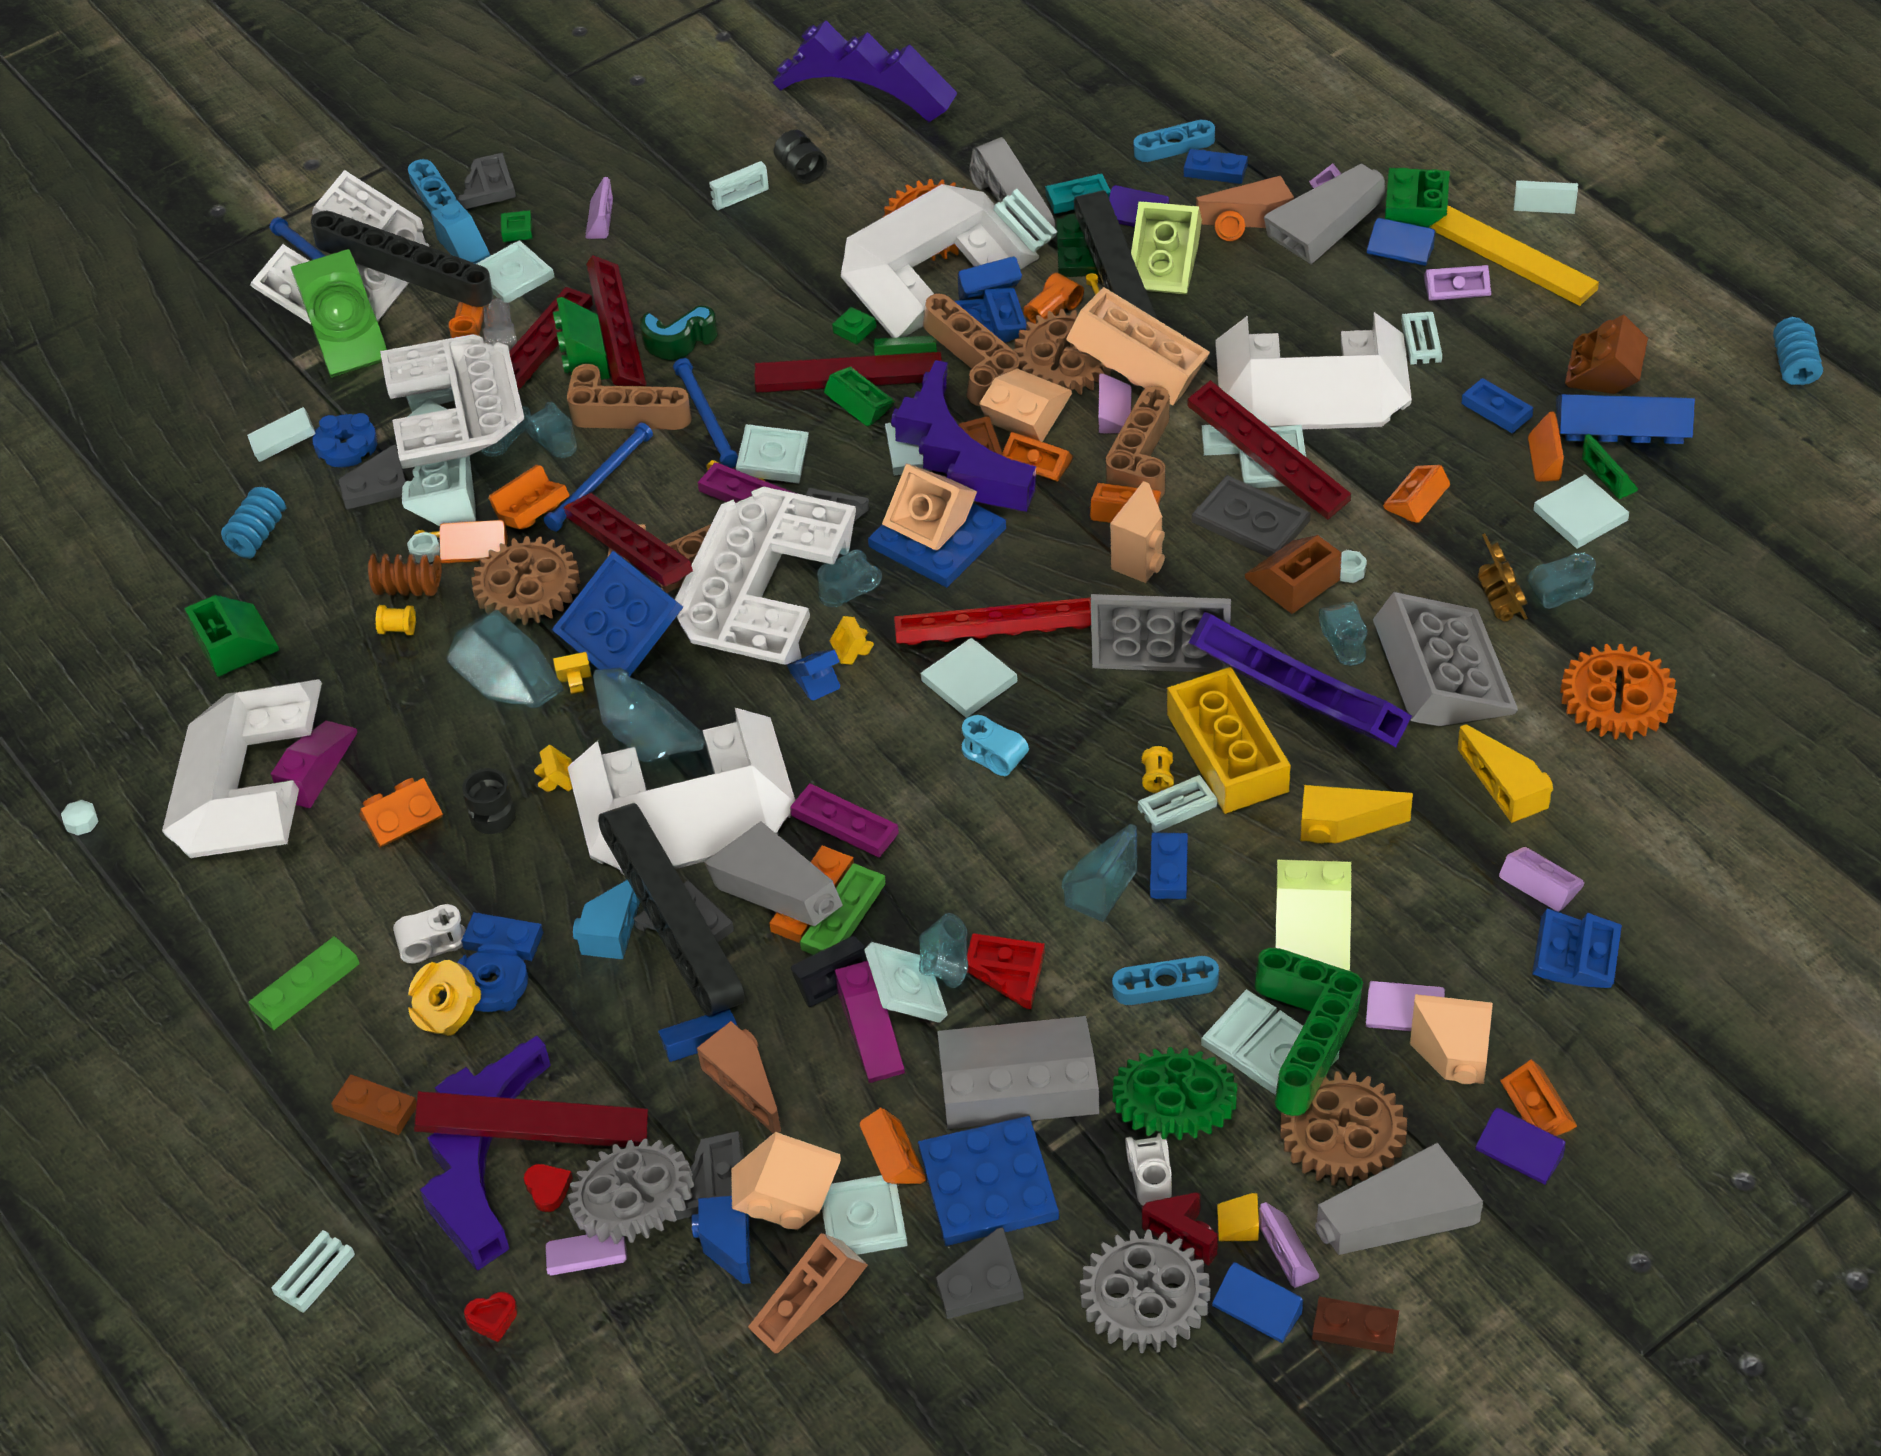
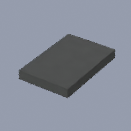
M1226 475L1192 513V523L1259 554L1270 557L1298 536L1310 522L1311 513Z

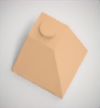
M906 464L882 525L934 550H939L965 523L977 491L952 479L911 464Z
M1415 994L1410 1045L1445 1080L1457 1081L1462 1084H1484L1493 1003Z

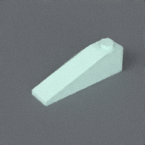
M470 455L463 458L416 466L413 469L414 478L412 481H406L402 487V504L405 509L438 526L442 523L476 521Z

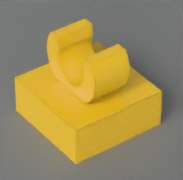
M843 616L829 640L841 664L853 665L858 654L868 655L874 646L873 642L866 641L865 637L868 632L866 629L859 627L855 617Z
M587 652L553 658L558 683L568 681L571 694L584 692L582 678L592 676Z
M549 744L539 752L542 763L534 769V773L543 778L538 783V787L546 792H550L559 785L569 792L573 788L567 767L572 763V759Z

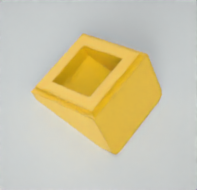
M1257 1193L1247 1194L1217 1204L1219 1241H1258L1259 1215Z

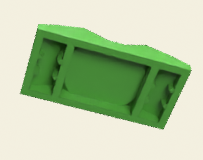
M350 249L291 266L293 277L330 378L382 362L380 351L387 350Z

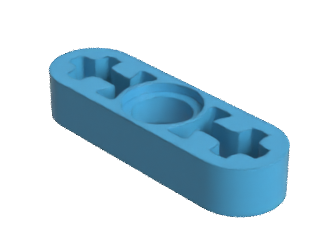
M1196 120L1140 134L1133 141L1134 157L1142 162H1151L1187 153L1189 149L1199 150L1207 148L1215 142V126L1208 120ZM1170 139L1181 140L1180 142L1176 143L1168 142V140Z
M420 159L408 166L410 182L430 212L443 207L442 204H439L441 201H443L444 205L456 201L455 195L431 161ZM431 188H439V189L436 190V191H431V192H428V191H427L428 189H431Z
M1196 956L1125 967L1118 970L1113 976V996L1121 1004L1135 1005L1210 993L1218 986L1219 966L1210 957ZM1204 971L1207 978H1201L1197 972ZM1182 973H1186L1187 982H1182ZM1161 975H1170L1176 979V982L1170 986H1161L1155 980ZM1144 979H1149V988H1146V981ZM1124 983H1131L1134 989L1127 990Z

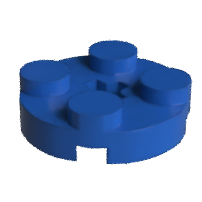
M364 413L339 416L327 415L319 421L320 426L316 429V434L313 435V446L317 457L325 459L326 464L332 467L357 465L362 462L361 457L368 452L371 456L378 444L375 428L370 422L369 417ZM343 439H347L345 443H341L340 441Z
M486 944L477 947V953L472 954L468 958L465 954L457 963L462 964L472 973L476 986L481 990V999L475 1005L474 1010L481 1012L500 1010L506 1012L516 1007L517 1000L523 995L528 984L526 965L517 956V952L503 944ZM491 973H496L497 979L495 981L485 982L482 980V978H489Z

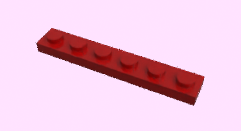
M1091 598L894 616L897 644L916 645L922 641L929 640L949 642L960 637L980 639L992 634L1002 633L1018 635L1023 631L1034 630L1051 632L1057 628L1065 627L1084 629L1091 625Z

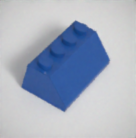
M1556 396V413L1559 434H1565V441H1584L1585 435L1590 434L1598 435V442H1618V436H1631V443H1651V437H1664V444H1684V438H1693L1695 398Z

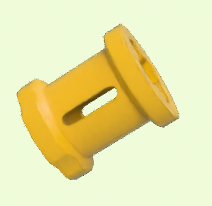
M379 605L377 607L376 630L378 634L384 635L387 631L405 632L406 635L414 634L416 626L414 606L408 605L405 609L387 608L386 605Z
M1153 746L1150 749L1144 750L1142 753V763L1146 769V773L1142 777L1144 789L1152 793H1158L1174 785V777L1170 773V766L1173 763V753L1168 748L1162 746Z

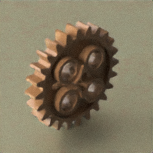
M1060 309L1059 316H1054L1051 311H1048L1047 319L1037 315L1036 324L1027 322L1026 330H1020L1019 339H1015L1014 351L1020 359L1018 369L1067 389H1075L1079 395H1082L1084 386L1094 390V381L1099 383V374L1111 375V369L1105 367L1101 361L1088 353L1079 351L1075 348L1074 344L1066 340L1077 318L1076 310H1073L1070 316L1066 315L1063 309Z
M526 536L523 543L519 544L513 538L511 541L512 546L507 547L505 544L500 543L499 552L491 549L488 550L490 559L480 558L481 567H474L475 577H472L471 580L475 600L478 601L480 609L485 608L488 617L495 614L498 622L508 617L510 625L517 618L522 620L523 625L527 624L529 618H534L537 623H540V615L545 614L547 617L553 618L552 610L564 611L563 602L572 603L571 594L578 593L577 584L580 583L577 561H574L572 552L566 553L564 545L556 547L553 539L543 544L542 537H538L535 543H530L529 537Z
M1339 1071L1335 1072L1334 1080L1329 1081L1325 1076L1309 1109L1304 1114L1291 1116L1281 1112L1280 1136L1284 1139V1151L1291 1152L1292 1163L1302 1161V1173L1305 1174L1315 1169L1317 1181L1321 1180L1325 1174L1330 1175L1331 1185H1335L1339 1177H1344L1347 1185L1352 1186L1353 1177L1358 1176L1363 1182L1368 1179L1369 1172L1376 1175L1382 1172L1383 1166L1387 1168L1394 1165V1157L1401 1158L1402 1147L1406 1145L1407 1118L1403 1117V1105H1395V1093L1384 1095L1385 1084L1383 1083L1374 1088L1371 1087L1370 1076H1367L1362 1082H1357L1355 1072L1350 1074L1348 1080H1343Z

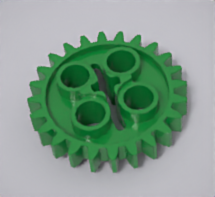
M1168 1047L1167 1054H1161L1157 1049H1153V1056L1148 1057L1143 1053H1139V1062L1128 1059L1127 1068H1118V1076L1113 1078L1112 1102L1115 1103V1112L1122 1113L1123 1122L1133 1121L1134 1130L1146 1127L1147 1136L1152 1135L1155 1131L1161 1132L1162 1139H1166L1169 1133H1175L1178 1140H1182L1183 1133H1189L1195 1139L1197 1138L1198 1130L1211 1134L1212 1125L1222 1128L1224 1126V1119L1232 1118V1110H1236L1237 1083H1234V1074L1227 1073L1226 1064L1216 1066V1057L1204 1060L1202 1051L1191 1056L1188 1055V1048H1184L1180 1054L1175 1053L1172 1047Z

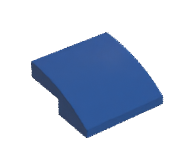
M1015 288L985 289L983 299L955 301L1004 343L1018 338L1020 330H1026V321Z
M1547 908L1541 916L1532 975L1584 987L1611 988L1614 984L1622 925L1587 913L1582 920Z

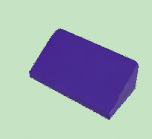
M1117 185L1113 186L1109 195V200L1119 224L1135 227L1139 202L1170 204L1168 196Z
M1495 1108L1475 1150L1546 1185L1564 1156L1566 1143L1557 1136L1500 1108Z

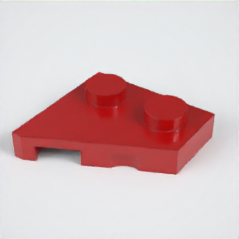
M973 933L965 961L966 972L1022 1007L1032 1009L1045 955V943Z

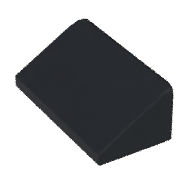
M851 936L791 966L794 979L809 1008L838 994L836 969L868 961L864 951L865 946L855 936Z

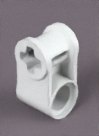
M444 904L415 915L404 916L396 921L393 930L401 959L406 963L415 964L462 948L461 940L466 929L460 924L461 915L459 910L453 905ZM442 915H446L449 923L445 924ZM451 932L453 941H450L447 933Z
M1158 1133L1157 1137L1134 1140L1132 1137L1125 1138L1128 1165L1133 1175L1139 1203L1144 1206L1146 1202L1172 1197V1177L1167 1140L1161 1138V1133Z

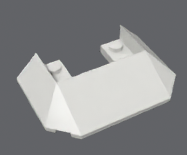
M346 170L342 172L317 202L312 211L313 215L320 211H332L429 247V244L425 242L422 232L424 228L421 218ZM282 244L253 279L250 286L310 323L291 271V266L305 263L309 260ZM356 263L368 300L377 322H379L409 283Z
M941 184L847 237L840 277L892 338L906 337L923 327L926 299L934 294L914 271V266L953 244L960 249L974 267L1014 256L1017 258L1021 270L1038 260L1039 255L1036 252L1033 253L993 210L995 204L984 192Z
M1375 312L1373 315V330L1341 331L1342 356L1280 358L1278 333L1249 334L1248 316L1216 339L1218 387L1259 420L1266 422L1268 427L1302 425V429L1382 427L1390 421L1393 413L1398 409L1404 410L1411 404L1412 400L1404 334Z
M472 334L380 351L390 399L452 387L456 406L453 409L392 420L402 469L467 457L497 443L524 420L508 345L497 342L493 346L484 343L483 337Z
M761 487L752 491L751 497L737 503L731 500L721 504L691 565L693 572L686 575L675 598L677 602L684 606L676 617L693 644L786 665L802 658L798 642L810 618L809 608L762 598L763 593L782 554L834 565L838 554L849 556L856 508L855 506Z
M319 679L225 694L188 725L162 829L165 836L172 842L174 841L188 857L195 858L287 844L299 792L295 782L292 780L237 788L247 745L311 735L322 685Z
M735 708V723L703 730L714 774L651 790H646L635 747L601 755L598 741L595 742L567 767L590 858L601 864L605 862L619 869L620 873L624 875L601 834L598 817L600 813L631 803L637 804L675 869L705 862L760 821L778 835V830L786 818L791 816L790 806L794 803L795 798L771 717Z

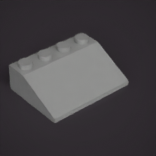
M1397 592L1392 593L1373 618V622L1408 714L1412 715L1411 721L1444 726L1513 715L1518 711L1478 609Z
M1091 594L1092 668L1212 673L1228 668L1229 666L1188 642L1204 612L1212 614L1231 625V599Z
M1086 1016L937 1031L947 1129L985 1126L1030 1116L1031 1121L1099 1114V1087Z

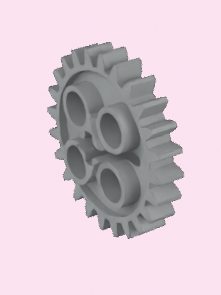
M643 1139L639 1146H634L633 1141L629 1140L625 1149H620L615 1144L613 1145V1153L608 1155L605 1152H599L601 1160L598 1162L588 1160L586 1163L589 1170L577 1171L576 1174L579 1181L570 1183L573 1193L567 1196L570 1202L569 1209L574 1221H576L580 1231L585 1229L589 1238L597 1234L599 1241L604 1242L611 1235L614 1244H618L623 1236H627L629 1242L632 1243L638 1233H642L645 1238H649V1229L653 1227L663 1231L662 1222L665 1219L675 1222L677 1219L674 1210H686L684 1200L692 1198L690 1188L694 1187L693 1174L688 1161L684 1158L683 1152H676L674 1145L670 1144L664 1148L662 1141L658 1140L650 1147L648 1140Z
M1147 1229L1144 1239H1138L1135 1231L1131 1230L1130 1241L1126 1242L1117 1234L1115 1235V1247L1112 1248L1103 1242L1101 1244L1102 1256L1092 1253L1090 1255L1091 1266L1083 1267L1084 1280H1080V1293L1083 1294L1081 1295V1306L1086 1308L1087 1322L1096 1321L1095 1332L1097 1334L1108 1330L1109 1344H1112L1118 1338L1123 1339V1350H1127L1132 1342L1138 1343L1140 1353H1144L1146 1344L1152 1343L1156 1352H1160L1161 1342L1165 1340L1171 1347L1175 1348L1176 1335L1179 1334L1187 1340L1190 1339L1189 1326L1199 1329L1201 1327V1316L1208 1314L1207 1302L1210 1301L1211 1288L1208 1287L1209 1273H1203L1204 1261H1194L1195 1249L1193 1247L1182 1252V1239L1180 1238L1172 1244L1167 1243L1166 1232H1163L1159 1239L1155 1240L1150 1229ZM1136 1264H1143L1147 1267L1137 1269L1132 1266ZM1175 1283L1180 1285V1287L1169 1288L1166 1285ZM1114 1293H1121L1125 1296L1121 1298H1114L1110 1295ZM1146 1313H1155L1159 1316L1155 1318H1148L1143 1315Z

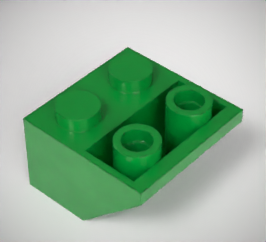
M1389 168L1385 219L1428 228L1445 217L1448 207L1450 171Z
M564 297L557 298L559 311H554L553 315L556 330H563L557 332L561 353L567 352V354L561 355L564 373H571L572 375L573 370L577 366L593 364L598 367L601 380L609 379L598 315Z
M214 595L184 608L193 635L217 677L279 651L276 641L254 604Z

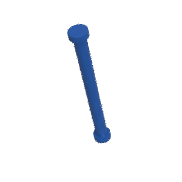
M276 217L271 221L270 230L272 233L285 238L311 260L326 256L292 230L283 218Z
M686 358L677 360L673 365V370L683 380L720 454V463L729 468L735 467L738 454L731 449L692 373L693 366L690 360Z
M640 422L634 428V433L553 513L549 512L544 517L546 526L557 532L563 526V521L567 518L564 506L592 493L643 441H649L653 437L651 428L645 423Z

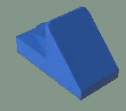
M835 649L817 651L787 665L790 673L810 700H816L840 688V683L832 665L840 662Z

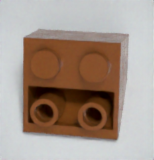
M1624 314L1614 320L1604 322L1599 328L1588 334H1581L1573 343L1565 384L1570 388L1615 394L1637 383L1641 377L1648 337Z
M1319 535L1293 540L1245 573V579L1293 614L1340 581L1342 552Z

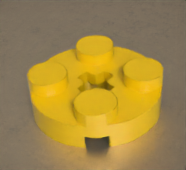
M451 960L428 963L417 972L410 984L408 995L412 996V1008L408 1007L409 1015L412 1021L422 1030L434 1034L454 1035L470 1018L475 1005L481 999V990L476 986L472 973L462 964ZM441 990L447 992L444 1003L438 1005L441 1000L438 996Z

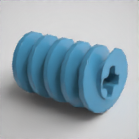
M1789 317L1779 322L1774 328L1773 337L1782 379L1791 385H1805L1818 380L1823 373V366L1814 328L1797 317Z
M255 487L250 490L248 496L242 501L241 506L235 510V514L230 517L228 523L222 528L221 535L226 546L240 557L248 559L254 557L256 550L261 548L262 542L268 538L269 532L274 530L275 523L281 520V512L287 509L285 502L277 493L269 488Z

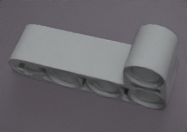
M1002 137L973 148L969 171L974 185L979 190L990 187L997 200L1001 203L1007 195H1012V192L1018 189L1055 229V221L1051 211ZM1007 207L1006 209L1024 227L1019 221L1020 219ZM1025 228L1034 239L1037 238L1028 228Z

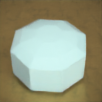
M428 532L415 534L407 542L409 553L414 554L417 563H420L422 555H427L429 562H433L435 555H440L437 536Z
M1351 550L1342 552L1340 581L1354 583L1364 578L1367 560L1360 552Z
M84 800L69 803L61 813L67 832L75 835L91 832L99 822L93 804Z

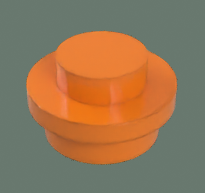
M1225 211L1217 217L1215 231L1222 240L1235 241L1244 233L1245 221L1238 212Z

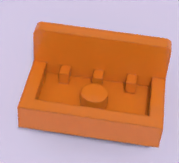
M535 465L490 494L488 499L498 519L503 520L506 526L525 529L532 526L536 522V518L543 513L556 510L561 505V502L570 495L565 485L549 481L543 467Z
M413 778L407 779L394 787L395 792L385 797L380 793L363 802L364 807L360 809L359 816L362 821L366 822L379 848L443 817V813L424 778L416 782Z

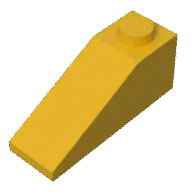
M1467 724L1460 726L1458 751L1511 823L1549 808L1553 784L1548 774L1542 773L1533 760Z
M1304 785L1300 841L1340 843L1409 822L1411 819L1413 793Z

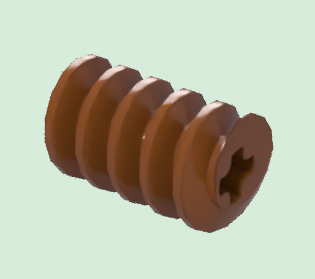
M375 553L370 556L368 575L372 591L376 595H382L386 591L388 595H395L399 592L402 596H406L412 592L414 596H421L424 592L427 596H434L438 590L442 574V564L439 555H435L433 564H429L427 555H422L420 564H416L414 554L409 555L407 564L403 563L401 554H396L394 563L390 562L388 554H383L381 563H378Z

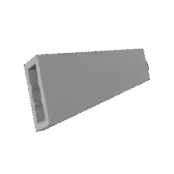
M1362 163L1267 213L1264 216L1267 236L1312 265L1386 198L1384 177L1377 170H1371Z
M762 821L704 862L715 887L719 890L812 926H816L843 906L833 881Z
M1436 1143L1318 1204L1315 1227L1321 1240L1325 1244L1330 1243L1337 1254L1341 1255L1475 1225L1480 1222L1483 1200L1441 1146Z

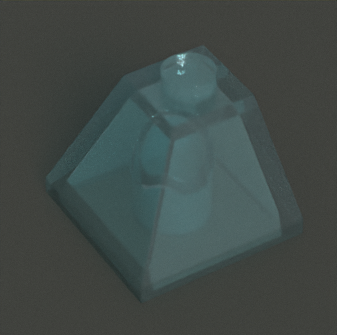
M1129 824L1082 857L1074 870L1070 869L1067 871L1061 886L1064 890L1066 907L1103 922L1137 872V826Z

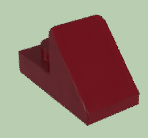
M1190 1193L1150 1201L1144 1204L1142 1207L1143 1230L1147 1231V1229H1150L1152 1235L1158 1238L1163 1232H1166L1167 1243L1172 1244L1179 1238L1182 1239V1251L1193 1247L1195 1249L1194 1258L1203 1260L1208 1266L1217 1256L1218 1234L1208 1224L1202 1221H1195L1200 1213V1193Z

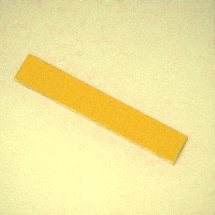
M1450 206L1447 207V215L1429 227L1434 229L1436 233L1579 306L1598 290L1599 281Z

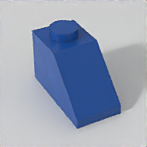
M732 1196L698 1198V1214H692L693 1238H700L703 1253L742 1284L751 1283L749 1215L732 1209Z

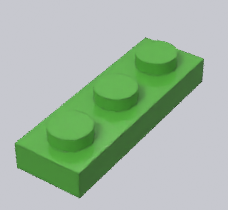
M853 863L836 887L843 906L816 926L811 925L800 940L801 950L814 955L851 937L885 886V875Z
M333 936L248 1002L251 1010L270 1028L275 1030L358 966L357 955Z

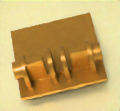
M1482 534L1495 563L1482 565L1479 568L1478 578L1486 596H1488V601L1491 603L1495 616L1502 621H1509L1513 618L1514 614L1521 612L1524 620L1528 619L1522 607L1528 602L1516 582L1517 578L1509 562L1507 561L1502 564V562L1506 561V558L1498 542L1491 545L1486 534Z

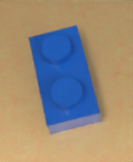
M1189 149L1184 165V177L1242 184L1248 165V156Z
M1483 378L1462 394L1461 404L1510 433H1514L1533 416L1534 407Z
M1152 833L1150 898L1186 899L1188 833Z
M473 912L461 942L465 950L477 951V947L486 944H503L514 949L517 952V956L522 960L532 961L544 932L542 925L539 923Z

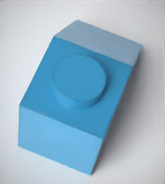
M457 200L431 212L437 240L451 255L475 264L491 256L472 216Z
M628 880L587 902L584 905L581 918L575 919L573 938L578 940L581 955L615 959L624 958L634 924V917H636L640 904Z

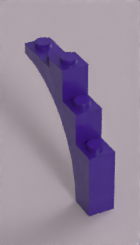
M827 20L817 27L814 24L811 25L802 34L801 37L804 41L797 49L798 51L794 54L792 60L786 58L777 67L776 70L779 73L772 82L779 90H782L795 82L810 78L836 77L855 80L872 85L895 96L912 107L928 122H931L947 111L957 95V92L910 44L900 51L896 48L889 54L868 32L858 39L854 36L847 42Z
M935 360L930 372H925L921 392L916 391L914 398L904 397L900 408H895L893 411L891 426L895 427V441L918 445L919 454L923 455V469L947 473V478L977 491L974 501L1027 512L1035 493L1036 466L1011 460L989 450L972 439L958 426L948 411L944 399L947 389V362Z
M1204 612L1188 642L1259 685L1277 691L1308 709L1324 714L1355 732L1393 747L1397 746L1412 718V715L1388 701L1354 688L1305 665L1238 630L1212 614Z
M535 1036L526 1043L516 1046L511 1053L497 1062L487 1065L476 1076L467 1067L456 1074L449 1075L442 1083L434 1087L436 1093L515 1099L532 1080L551 1066L546 1045L538 1036ZM434 1133L427 1137L434 1159L445 1173L433 1177L427 1185L420 1189L426 1210L478 1271L510 1249L504 1229L486 1200L484 1174L487 1152L492 1137Z

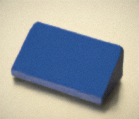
M1377 218L1372 230L1367 254L1426 266L1434 248L1435 230Z
M1012 256L959 271V299L966 300L984 295L985 289L1017 286L1022 278L1017 258Z
M730 1009L711 1016L704 1015L658 1030L669 1062L697 1054V1047L730 1021L738 1027Z
M1233 1262L1212 1302V1306L1283 1343L1302 1314L1303 1299L1276 1283Z

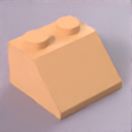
M1017 368L996 377L979 404L984 416H989L993 425L1043 442L1072 395V391Z
M1143 481L1110 523L1111 569L1147 583L1153 573H1158L1163 566L1165 556L1162 554V543L1165 532L1162 531V514L1150 484Z
M774 1132L731 1169L732 1209L746 1213L753 1218H761L779 1224L786 1229L799 1230L820 1213L840 1164V1154Z

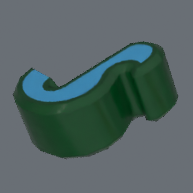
M696 306L666 327L660 320L648 312L640 319V329L645 349L650 354L663 360L683 358L693 351L697 341H702L704 345H708L715 340L718 334L714 310L708 306Z

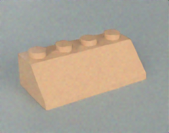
M1105 287L1080 310L1066 338L1067 341L1074 344L1076 349L1095 357L1105 367L1121 373L1134 385L1142 386L1145 389L1151 386L1165 388L1169 392L1171 405H1174L1185 393L1210 354L1208 350Z

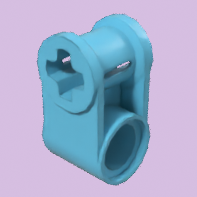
M970 716L962 724V733L965 737L962 742L963 755L967 759L990 769L997 775H1009L1029 751L1027 741L1019 733L1008 730L985 716Z

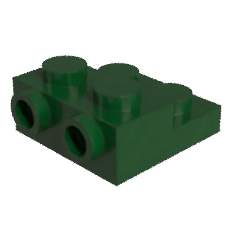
M1069 214L1063 219H1057L1058 273L1065 277H1082L1091 273L1100 276L1076 215Z

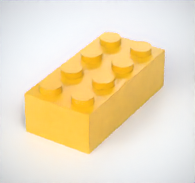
M1232 667L1167 688V715L1207 785L1217 797V802L1224 814L1289 792L1291 765Z

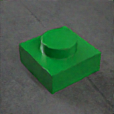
M530 210L501 213V235L503 242L533 239Z
M850 307L832 324L833 333L858 345L876 328V320L874 317Z

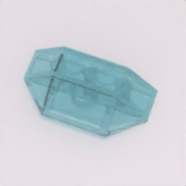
M498 610L485 613L456 631L446 657L447 663L487 699L511 704H526L527 707L538 708L564 690L539 647Z
M622 668L595 670L593 678L602 723L613 733L617 740L623 742L628 748L635 747L639 760L653 762L671 759L703 749L705 744L703 732L662 695L641 681L630 678L629 673Z

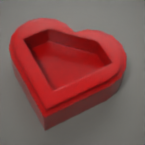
M544 1164L533 1165L524 1174L526 1189L532 1195L535 1207L542 1212H551L560 1207L573 1180L571 1171Z
M497 1292L488 1299L476 1298L470 1301L464 1310V1316L469 1328L496 1342L501 1340L517 1315L515 1299L506 1292Z

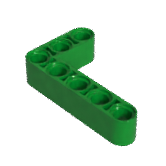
M1273 947L1264 949L1259 953L1255 979L1256 990L1266 997L1311 1011L1279 1070L1274 1102L1280 1112L1286 1115L1298 1116L1304 1114L1309 1109L1358 1015L1363 981L1354 972Z

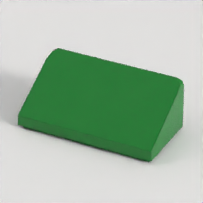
M933 336L879 338L874 340L875 356L937 352V340Z
M852 367L830 374L824 390L828 397L867 427L874 424L895 403L891 397Z
M1590 434L1585 435L1582 460L1618 499L1637 492L1638 488L1621 467Z

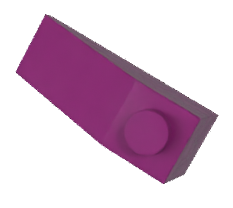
M330 721L323 722L311 731L310 736L302 737L286 749L271 773L273 783L293 780L299 788L296 805L311 808L357 735V729Z
M868 961L836 969L838 996L868 1082L872 1083L904 1074L905 1069L888 1011L882 1007Z

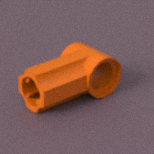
M1054 273L1047 279L1043 291L1024 306V315L1029 322L1036 324L1037 315L1047 319L1048 311H1051L1056 316L1059 314L1060 309L1074 310L1083 298L1084 288L1059 273Z
M459 302L455 317L449 322L451 338L472 334L479 336L485 315V306L475 307Z

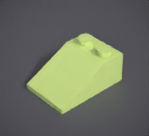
M1151 202L1138 203L1131 255L1146 291L1187 295L1202 224L1199 206Z
M1277 860L1275 948L1284 949L1350 971L1351 862Z

